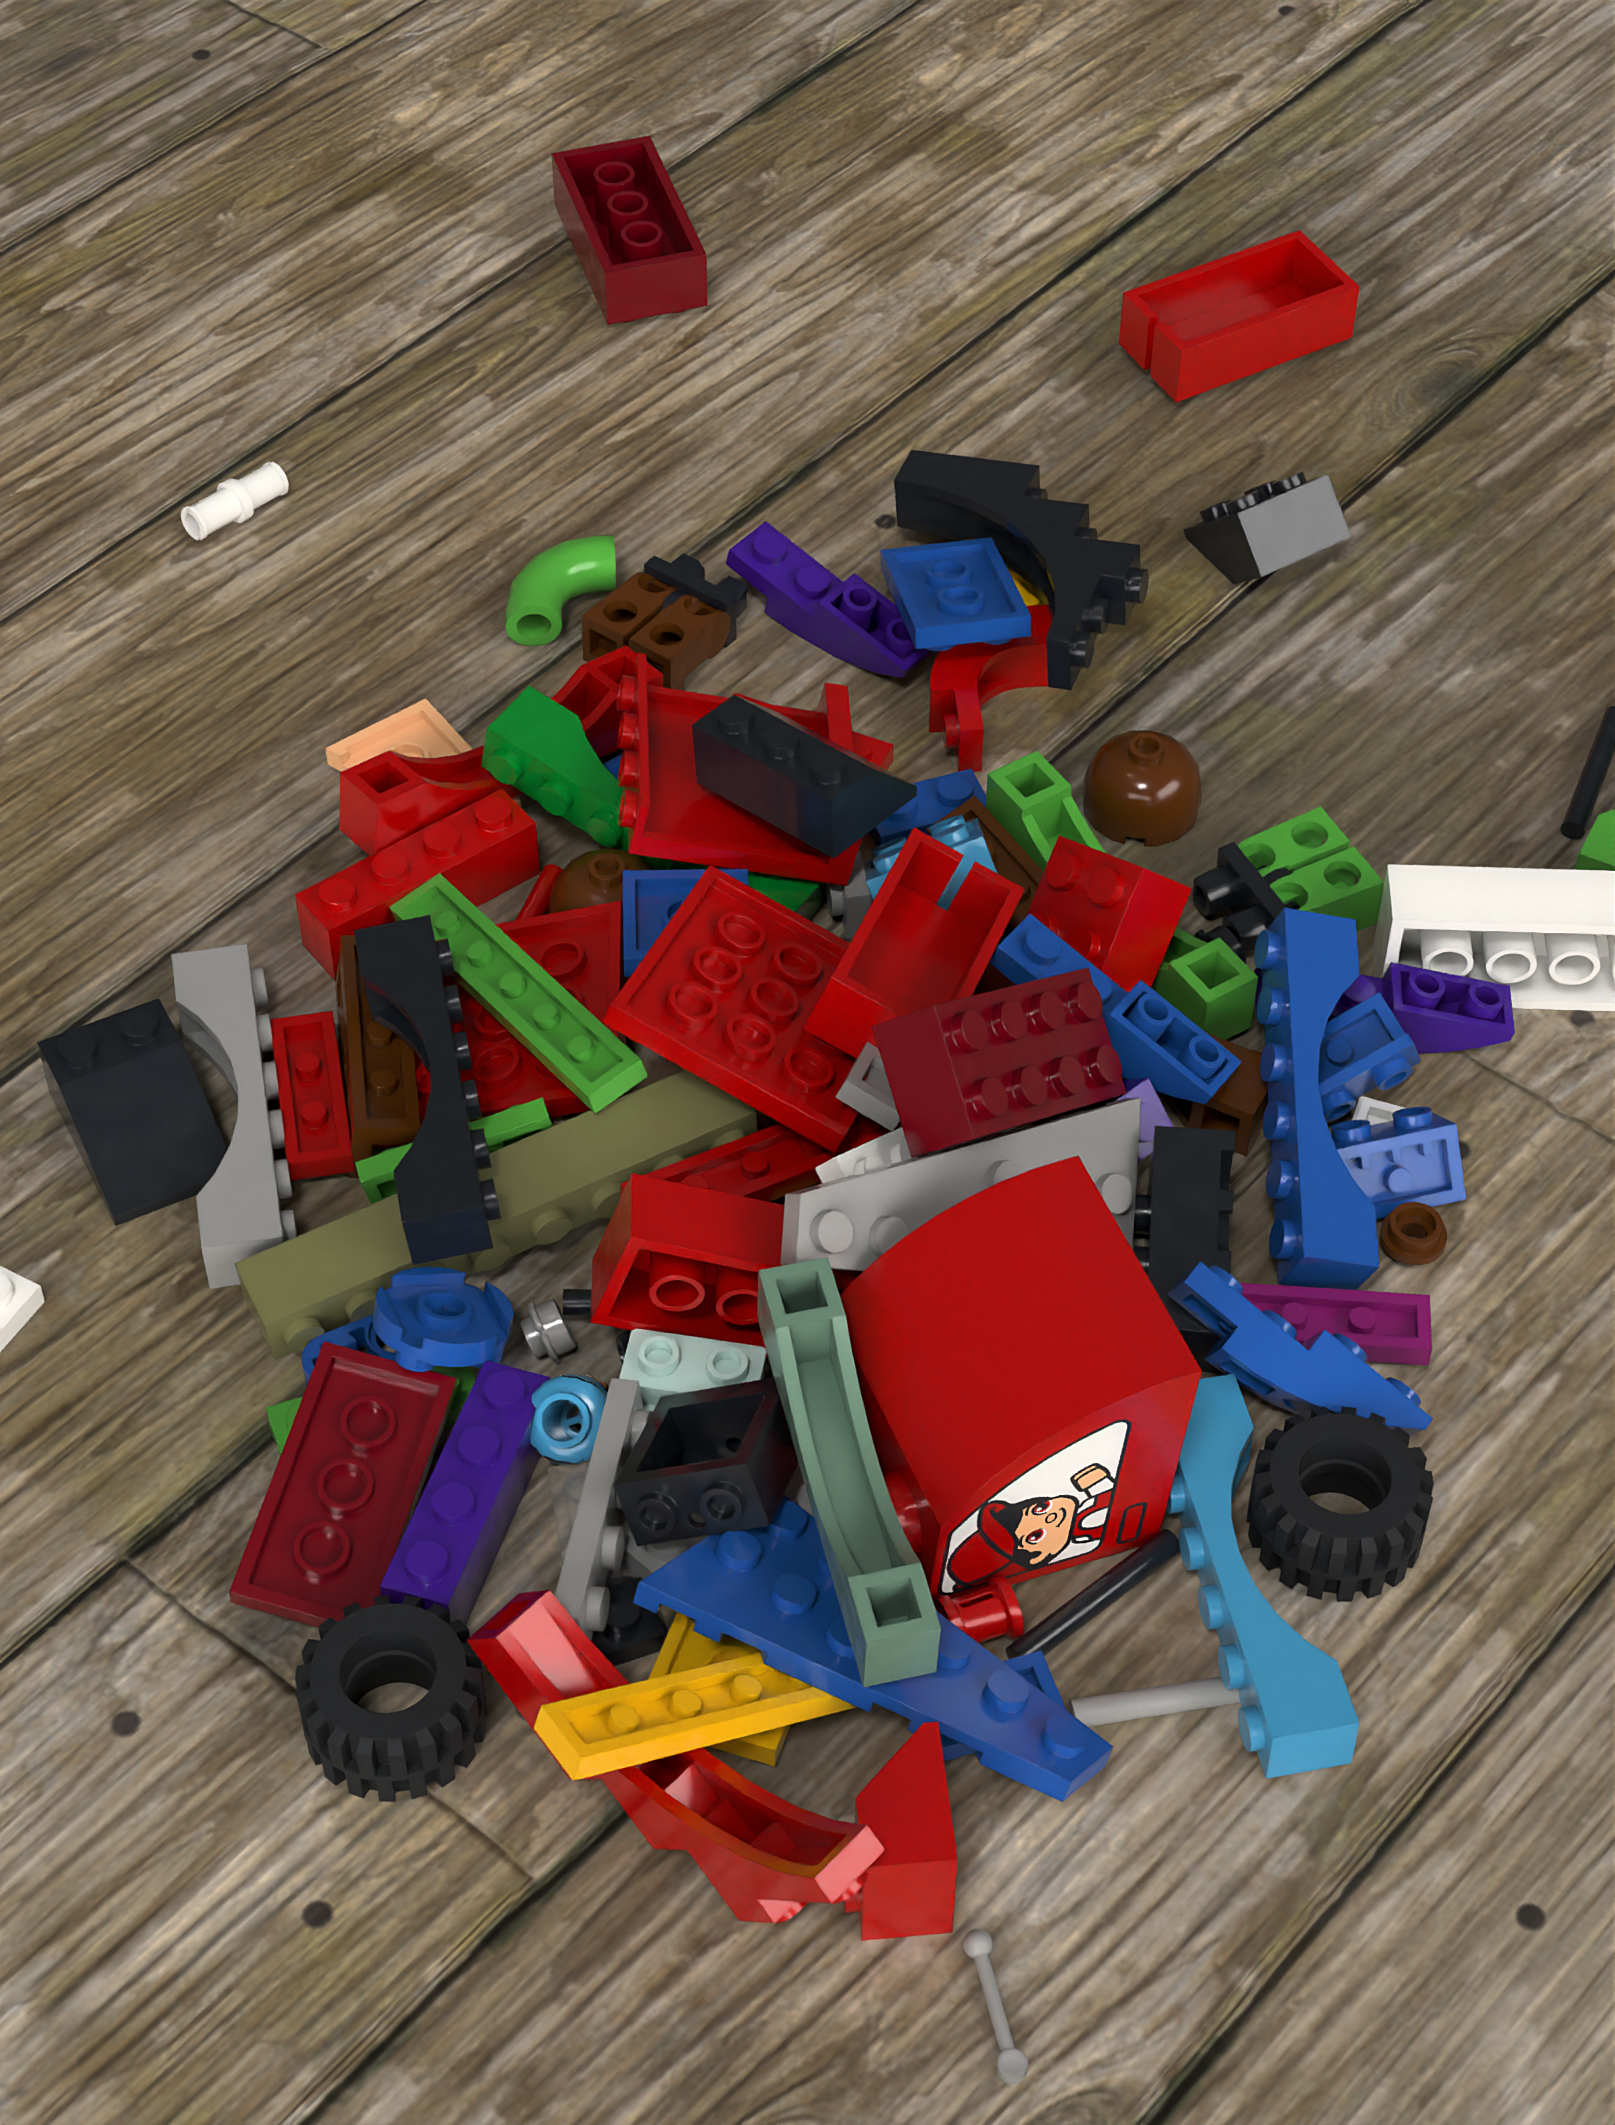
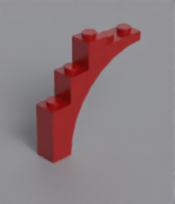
M550 1590L518 1593L466 1641L567 1777L571 1779L534 1729L541 1705L631 1683L623 1677L584 1634ZM703 1747L583 1778L601 1779L653 1849L687 1850L739 1921L782 1923L796 1915L807 1902L840 1903L851 1897L864 1885L868 1878L865 1870L885 1850L867 1825L833 1820L797 1807L754 1784L714 1757Z

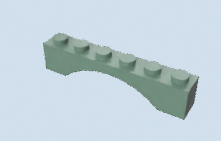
M825 1257L758 1270V1323L863 1688L934 1673L937 1670L941 1626L921 1561L913 1551L901 1527L879 1465L860 1392L846 1315L829 1259Z

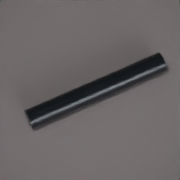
M1615 706L1608 707L1605 710L1562 822L1561 832L1567 838L1580 839L1583 837L1614 756Z
M1168 1529L1160 1531L1007 1646L1006 1654L1008 1658L1012 1659L1042 1650L1043 1655H1046L1179 1554L1180 1546L1176 1535Z

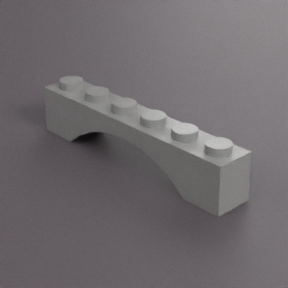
M247 944L171 954L176 1002L184 1042L206 1057L222 1074L238 1101V1117L230 1146L215 1174L196 1196L201 1249L210 1289L240 1285L234 1263L297 1237L294 1210L281 1211L280 1199L293 1198L288 1161L287 1159L275 1160L274 1149L285 1148V1137L281 1109L269 1111L268 1104L269 1100L279 1099L275 1061L263 1062L262 1054L273 1051L269 1014L258 1015L257 1006L269 1005L264 968L251 969Z

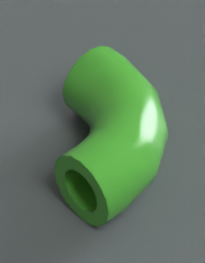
M595 535L566 540L535 555L511 583L504 615L508 636L513 641L522 645L539 646L553 641L561 632L562 608L568 601L584 594L614 591L616 589L614 536Z

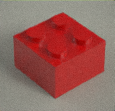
M1058 836L1026 917L1032 914L1129 993L1140 980L1149 987H1152L1192 888L1144 867Z

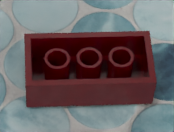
M650 136L551 153L554 204L607 325L619 322H633L640 318L667 313H681L688 309L708 306L707 254Z
M1089 968L936 1004L872 1026L911 1158L1127 1094L1121 1076V1061L1117 1052L1112 1047L1102 1014V999L1098 989L1093 984Z

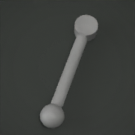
M973 1929L965 1935L963 1948L966 1954L975 1960L1001 2054L998 2057L996 2066L997 2074L1003 2082L1017 2084L1026 2077L1028 2059L1021 2050L1015 2049L989 1957L993 1948V1940L985 1930Z

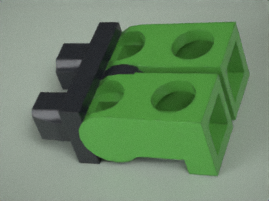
M1320 806L1251 836L1238 845L1232 842L1218 848L1217 867L1194 878L1192 897L1194 903L1204 916H1210L1227 908L1232 910L1233 914L1223 917L1222 926L1229 929L1235 935L1244 953L1255 949L1260 932L1269 928L1283 908L1356 919L1357 931L1377 924L1384 881L1354 846L1349 848V839ZM1323 836H1324L1325 839H1326V842H1325L1324 844H1322V843H1323ZM1356 876H1357L1358 879H1359V881H1358L1357 884H1355V877H1356Z

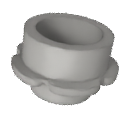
M554 1298L538 1306L531 1301L528 1303L531 1317L520 1321L526 1340L536 1358L548 1354L554 1363H560L559 1355L577 1347L569 1326Z

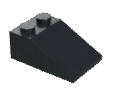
M159 998L37 1042L49 1093L115 1226L198 1195L215 1174L228 1149L184 1045Z

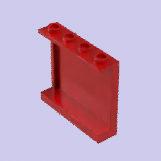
M637 653L632 676L622 675L617 695V711L623 712L619 723L617 748L625 749L622 752L619 764L618 787L627 788V790H623L621 796L618 826L628 828V854L730 869H748L750 872L847 886L862 838L837 857L832 858L698 784L692 724L729 698L647 685L646 654ZM825 682L816 711L753 702L776 711L854 752L848 686Z

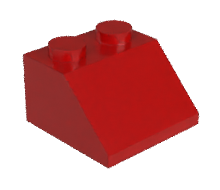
M927 1722L923 1723L855 1797V1823L867 1825L885 1849L865 1870L868 1878L864 1885L855 1894L843 1901L844 1913L858 1912L862 1941L953 1932L958 1857L939 1723Z

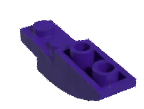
M768 522L762 523L729 549L726 565L767 597L764 612L795 635L828 654L872 672L903 678L934 652L925 648L915 649L897 606L855 573L843 582Z
M1393 962L1389 964L1382 978L1359 974L1356 980L1340 997L1328 1018V1021L1380 992L1405 1034H1409L1414 1042L1418 1054L1485 1047L1508 1042L1515 1034L1509 985ZM1256 967L1254 973L1258 976L1255 996L1257 1018V1004L1262 991L1261 968Z

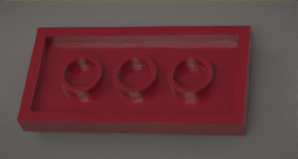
M324 1341L229 1591L231 1603L319 1627L329 1617L339 1622L345 1618L343 1608L357 1601L362 1609L374 1606L373 1597L382 1596L380 1585L413 1516L457 1392V1378L432 1371L414 1372L401 1367L396 1361Z

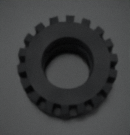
M1341 1406L1340 1414H1330L1327 1407L1311 1409L1310 1418L1306 1420L1297 1413L1285 1420L1283 1431L1274 1428L1266 1437L1264 1450L1259 1449L1246 1521L1250 1523L1248 1536L1251 1546L1261 1548L1259 1560L1268 1571L1275 1568L1281 1570L1280 1582L1291 1589L1297 1583L1308 1587L1307 1596L1322 1599L1323 1592L1336 1593L1337 1602H1352L1354 1592L1361 1591L1367 1599L1375 1597L1382 1593L1384 1582L1392 1587L1400 1583L1405 1578L1407 1567L1413 1568L1419 1557L1433 1501L1431 1496L1434 1486L1432 1471L1425 1470L1427 1458L1420 1447L1408 1448L1410 1435L1401 1427H1397L1392 1431L1385 1427L1386 1418L1373 1412L1367 1419L1356 1416L1357 1408ZM1319 1493L1344 1494L1364 1504L1369 1511L1359 1514L1335 1513L1322 1508L1309 1497Z
M389 1595L373 1597L374 1606L362 1609L357 1601L344 1607L345 1618L338 1622L329 1617L318 1627L320 1640L308 1639L301 1652L304 1664L298 1665L296 1668L295 1682L298 1692L296 1696L309 1754L315 1765L322 1764L324 1776L335 1786L347 1780L349 1794L364 1799L369 1790L378 1791L379 1801L396 1802V1792L410 1790L412 1799L427 1795V1784L436 1781L443 1788L455 1779V1764L467 1768L476 1756L474 1743H483L486 1732L485 1716L488 1713L482 1664L480 1658L466 1641L470 1637L469 1629L460 1619L450 1623L448 1609L437 1603H434L428 1610L423 1609L421 1598L405 1595L402 1604L390 1603ZM390 1683H410L428 1691L419 1702L397 1712L377 1713L357 1706V1703L367 1693L377 1687Z

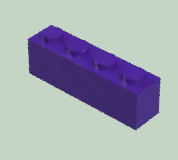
M488 1360L483 1363L380 1585L381 1595H389L390 1603L402 1604L405 1595L421 1598L423 1609L428 1610L434 1603H437L448 1609L450 1623L460 1619L465 1625L467 1624L541 1457L530 1443L531 1428L536 1407L532 1403V1394L550 1377Z

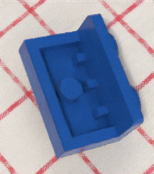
M1380 992L1333 1018L1326 1024L1320 1046L1318 1082L1323 1113L1327 1123L1346 1115L1355 1107V1099L1376 1087L1379 1090H1387L1402 1083L1412 1074L1413 1069L1411 1067L1421 1062L1414 1042L1409 1034H1405Z

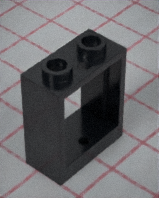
M775 1378L679 1393L660 1398L613 1485L637 1546L770 1526L799 1463ZM691 1514H701L706 1522L699 1523L695 1521Z

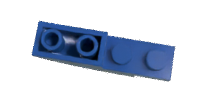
M1029 914L1000 943L989 961L992 966L1016 985L1089 968L1093 984L1098 989L1102 999V1014L1112 1047L1117 1052L1121 1061V1076L1126 1079L1149 1078L1155 1091L1176 1098L1207 1104L1242 1062L1142 980L1129 993L1126 992L1032 914Z
M1201 1261L1183 1273L1167 1293V1295L1220 1338L1204 1359L1225 1375L1235 1373L1239 1385L1276 1406L1294 1414L1298 1413L1306 1419L1310 1418L1311 1409L1327 1407L1330 1414H1340L1341 1406L1357 1408L1356 1416L1368 1419L1373 1412L1386 1418L1385 1427L1392 1431L1397 1427H1401L1410 1436L1425 1430L1433 1420L1430 1415L1419 1407L1421 1400L1410 1387L1395 1378H1383L1366 1364V1353L1354 1341L1342 1334L1334 1333L1331 1335L1328 1331L1323 1330L1305 1340L1303 1344H1300L1295 1340L1297 1337L1296 1330L1286 1319L1271 1310L1260 1311L1241 1295L1244 1290L1238 1280L1218 1266L1211 1265L1208 1268Z

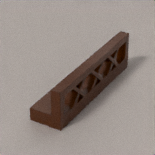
M341 935L335 991L341 1074L351 1139V1155H353L355 1172L348 1173V1178H359L355 1162L371 1157L372 1145H407L412 1143L420 1129L414 1051L394 1032L372 1019L361 977L355 935Z

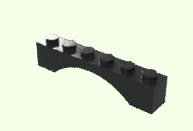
M430 915L354 930L361 977L372 1019L399 1036L418 1055L430 1074L431 1090L425 1118L412 1146L393 1171L401 1221L412 1263L415 1265L492 1249L493 1243L489 1221L501 1219L494 1180L481 1181L479 1170L492 1168L484 1128L472 1130L470 1120L482 1118L475 1079L462 1081L461 1072L472 1070L473 1065L466 1031L454 1033L452 1024L464 1022L457 984L448 986L444 984V978L456 976L448 938L435 940Z

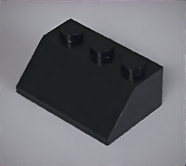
M733 695L692 724L698 784L832 858L837 857L917 796V787L914 784L792 719L736 695Z

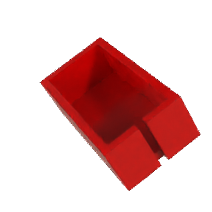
M1298 230L1123 292L1119 345L1144 370L1151 368V378L1175 402H1179L1352 338L1360 286L1305 234Z
M913 828L803 1029L857 1058L867 1042L878 1048L872 1026L936 1004L972 996L1025 888L975 861L948 909L941 908L936 903L964 855L920 830Z

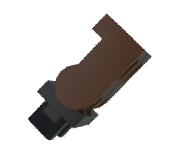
M684 553L671 563L654 555L644 564V572H638L631 576L582 615L583 660L590 662L627 645L635 653L646 654V661L664 675V688L684 691V679L705 659L713 658L722 647L727 648L736 640V619L747 607V587L744 582L731 576L722 578L716 585L706 581L705 569L700 562Z

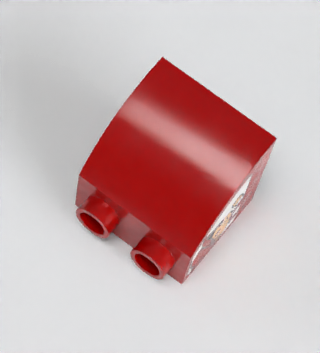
M1079 1156L1037 1167L1001 1181L936 1215L877 1258L840 1295L846 1315L860 1392L879 1465L901 1527L913 1551L921 1561L932 1599L942 1595H948L952 1599L987 1587L988 1580L1000 1574L1005 1576L1010 1585L1138 1548L1160 1532L1202 1370Z

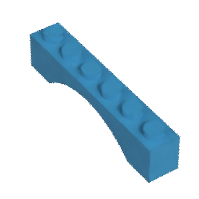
M1235 1373L1199 1380L1166 1511L1169 1514L1178 1513L1182 1528L1179 1530L1181 1557L1187 1571L1197 1570L1202 1585L1198 1589L1201 1618L1207 1630L1215 1628L1217 1630L1222 1645L1218 1647L1220 1675L1227 1690L1238 1689L1242 1705L1238 1710L1241 1739L1247 1752L1257 1751L1265 1778L1352 1763L1359 1720L1337 1660L1306 1641L1275 1612L1254 1584L1238 1549L1231 1518V1508L1234 1495L1248 1471L1254 1427Z

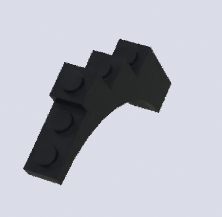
M911 450L894 479L897 527L936 534L954 541L992 537L1004 563L1026 580L1047 606L1052 619L1046 638L1048 687L1071 690L1081 668H1089L1091 665L1097 635L1105 634L1109 623L1126 625L1136 603L1143 604L1145 601L1149 574L1148 570L1142 569L1140 565V545L1097 539L1096 528H1090L1089 504L1048 499L1047 490L1040 488L1039 465Z

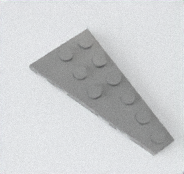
M1141 1097L1120 1099L1106 1103L1107 1105L1074 1112L1060 1116L1059 1119L1034 1126L1017 1128L943 1149L939 1153L925 1157L911 1158L893 1163L889 1167L865 1174L851 1175L785 1194L780 1265L828 1257L832 1270L862 1273L877 1258L905 1236L964 1199L1034 1168L1075 1156L1080 1157L1133 1250Z

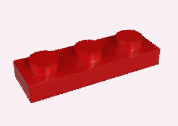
M333 1011L270 1019L290 1180L355 1172L353 1155H351V1139Z

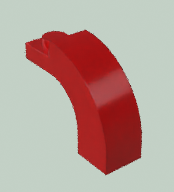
M1046 605L1027 606L1031 614V636L1013 638L1011 641L1000 645H991L983 642L959 644L949 650L939 651L930 676L929 733L943 732L944 748L955 749L958 772L971 768L973 772L982 770L984 727L981 707L988 700L1012 689L1048 686L1046 638L1052 619Z

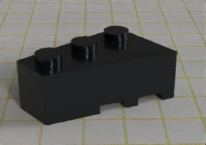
M1155 1126L1147 1194H1136L1134 1233L1144 1234V1246H1133V1251L1202 1372L1222 1373L1204 1359L1220 1338L1167 1295V1293L1183 1273L1200 1261L1208 1268L1211 1265L1218 1266L1231 1274L1229 1214L1233 1212L1234 1190H1229V1179L1233 1154L1235 1152V1131Z

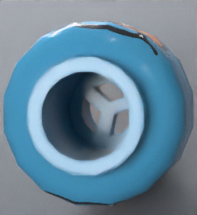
M560 1375L545 1381L532 1394V1403L536 1407L531 1428L530 1443L543 1458L558 1465H580L590 1462L609 1389L607 1383L591 1375ZM579 1408L577 1416L573 1417L575 1410ZM580 1423L582 1425L581 1430L575 1425Z

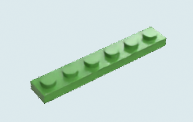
M440 873L389 907L396 922L430 915L435 940L448 938L456 975L452 977L595 1114L648 1077L642 1060Z

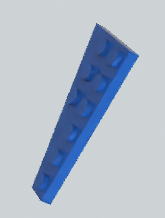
M786 1495L783 1496L770 1526L709 1535L638 1583L633 1600L634 1604L656 1614L662 1605L695 1619L696 1623L693 1631L719 1642L722 1636L727 1634L761 1650L764 1664L869 1713L874 1703L910 1719L907 1730L912 1733L923 1723L938 1722L941 1734L976 1750L979 1764L1061 1802L1065 1801L1106 1766L1113 1749L1110 1743L937 1611L941 1633L936 1672L863 1688L815 1518Z

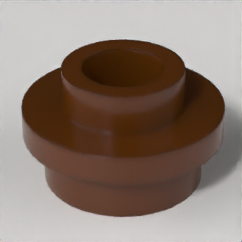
M1407 1202L1397 1206L1383 1220L1379 1235L1380 1243L1385 1252L1393 1259L1409 1265H1424L1435 1261L1443 1253L1447 1241V1231L1439 1213L1429 1205L1420 1202Z

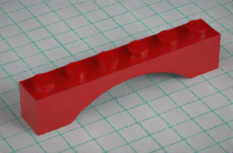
M627 645L581 665L566 684L551 698L579 716L586 738L599 758L618 750V729L623 713L622 711H617L619 683L622 675L632 676L637 653ZM647 662V685L663 687L664 675ZM484 745L461 754L438 758L408 757L389 750L340 772L339 829L371 856L500 789H503L512 799L523 794V792L512 785L498 781L491 772L481 767Z

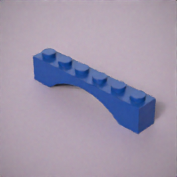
M1283 908L1269 928L1260 932L1254 949V962L1257 968H1261L1262 991L1257 1004V1018L1260 1024H1264L1265 1047L1260 1060V1075L1263 1081H1267L1268 1105L1263 1118V1133L1266 1139H1270L1271 1164L1266 1176V1192L1269 1198H1273L1275 1221L1269 1236V1251L1272 1258L1277 1259L1278 1284L1357 1290L1379 1268L1376 1210L1374 1204L1354 1181L1335 1147L1324 1117L1318 1082L1320 1046L1328 1018L1340 997L1359 976L1356 919Z

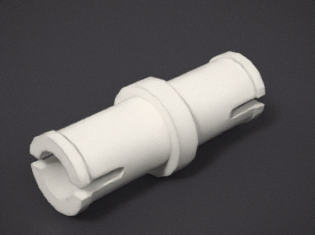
M267 462L261 468L239 480L227 479L218 484L217 492L181 510L183 526L195 540H202L210 533L232 521L237 523L244 522L252 517L254 509L288 492L289 483L287 477L279 465L275 462Z

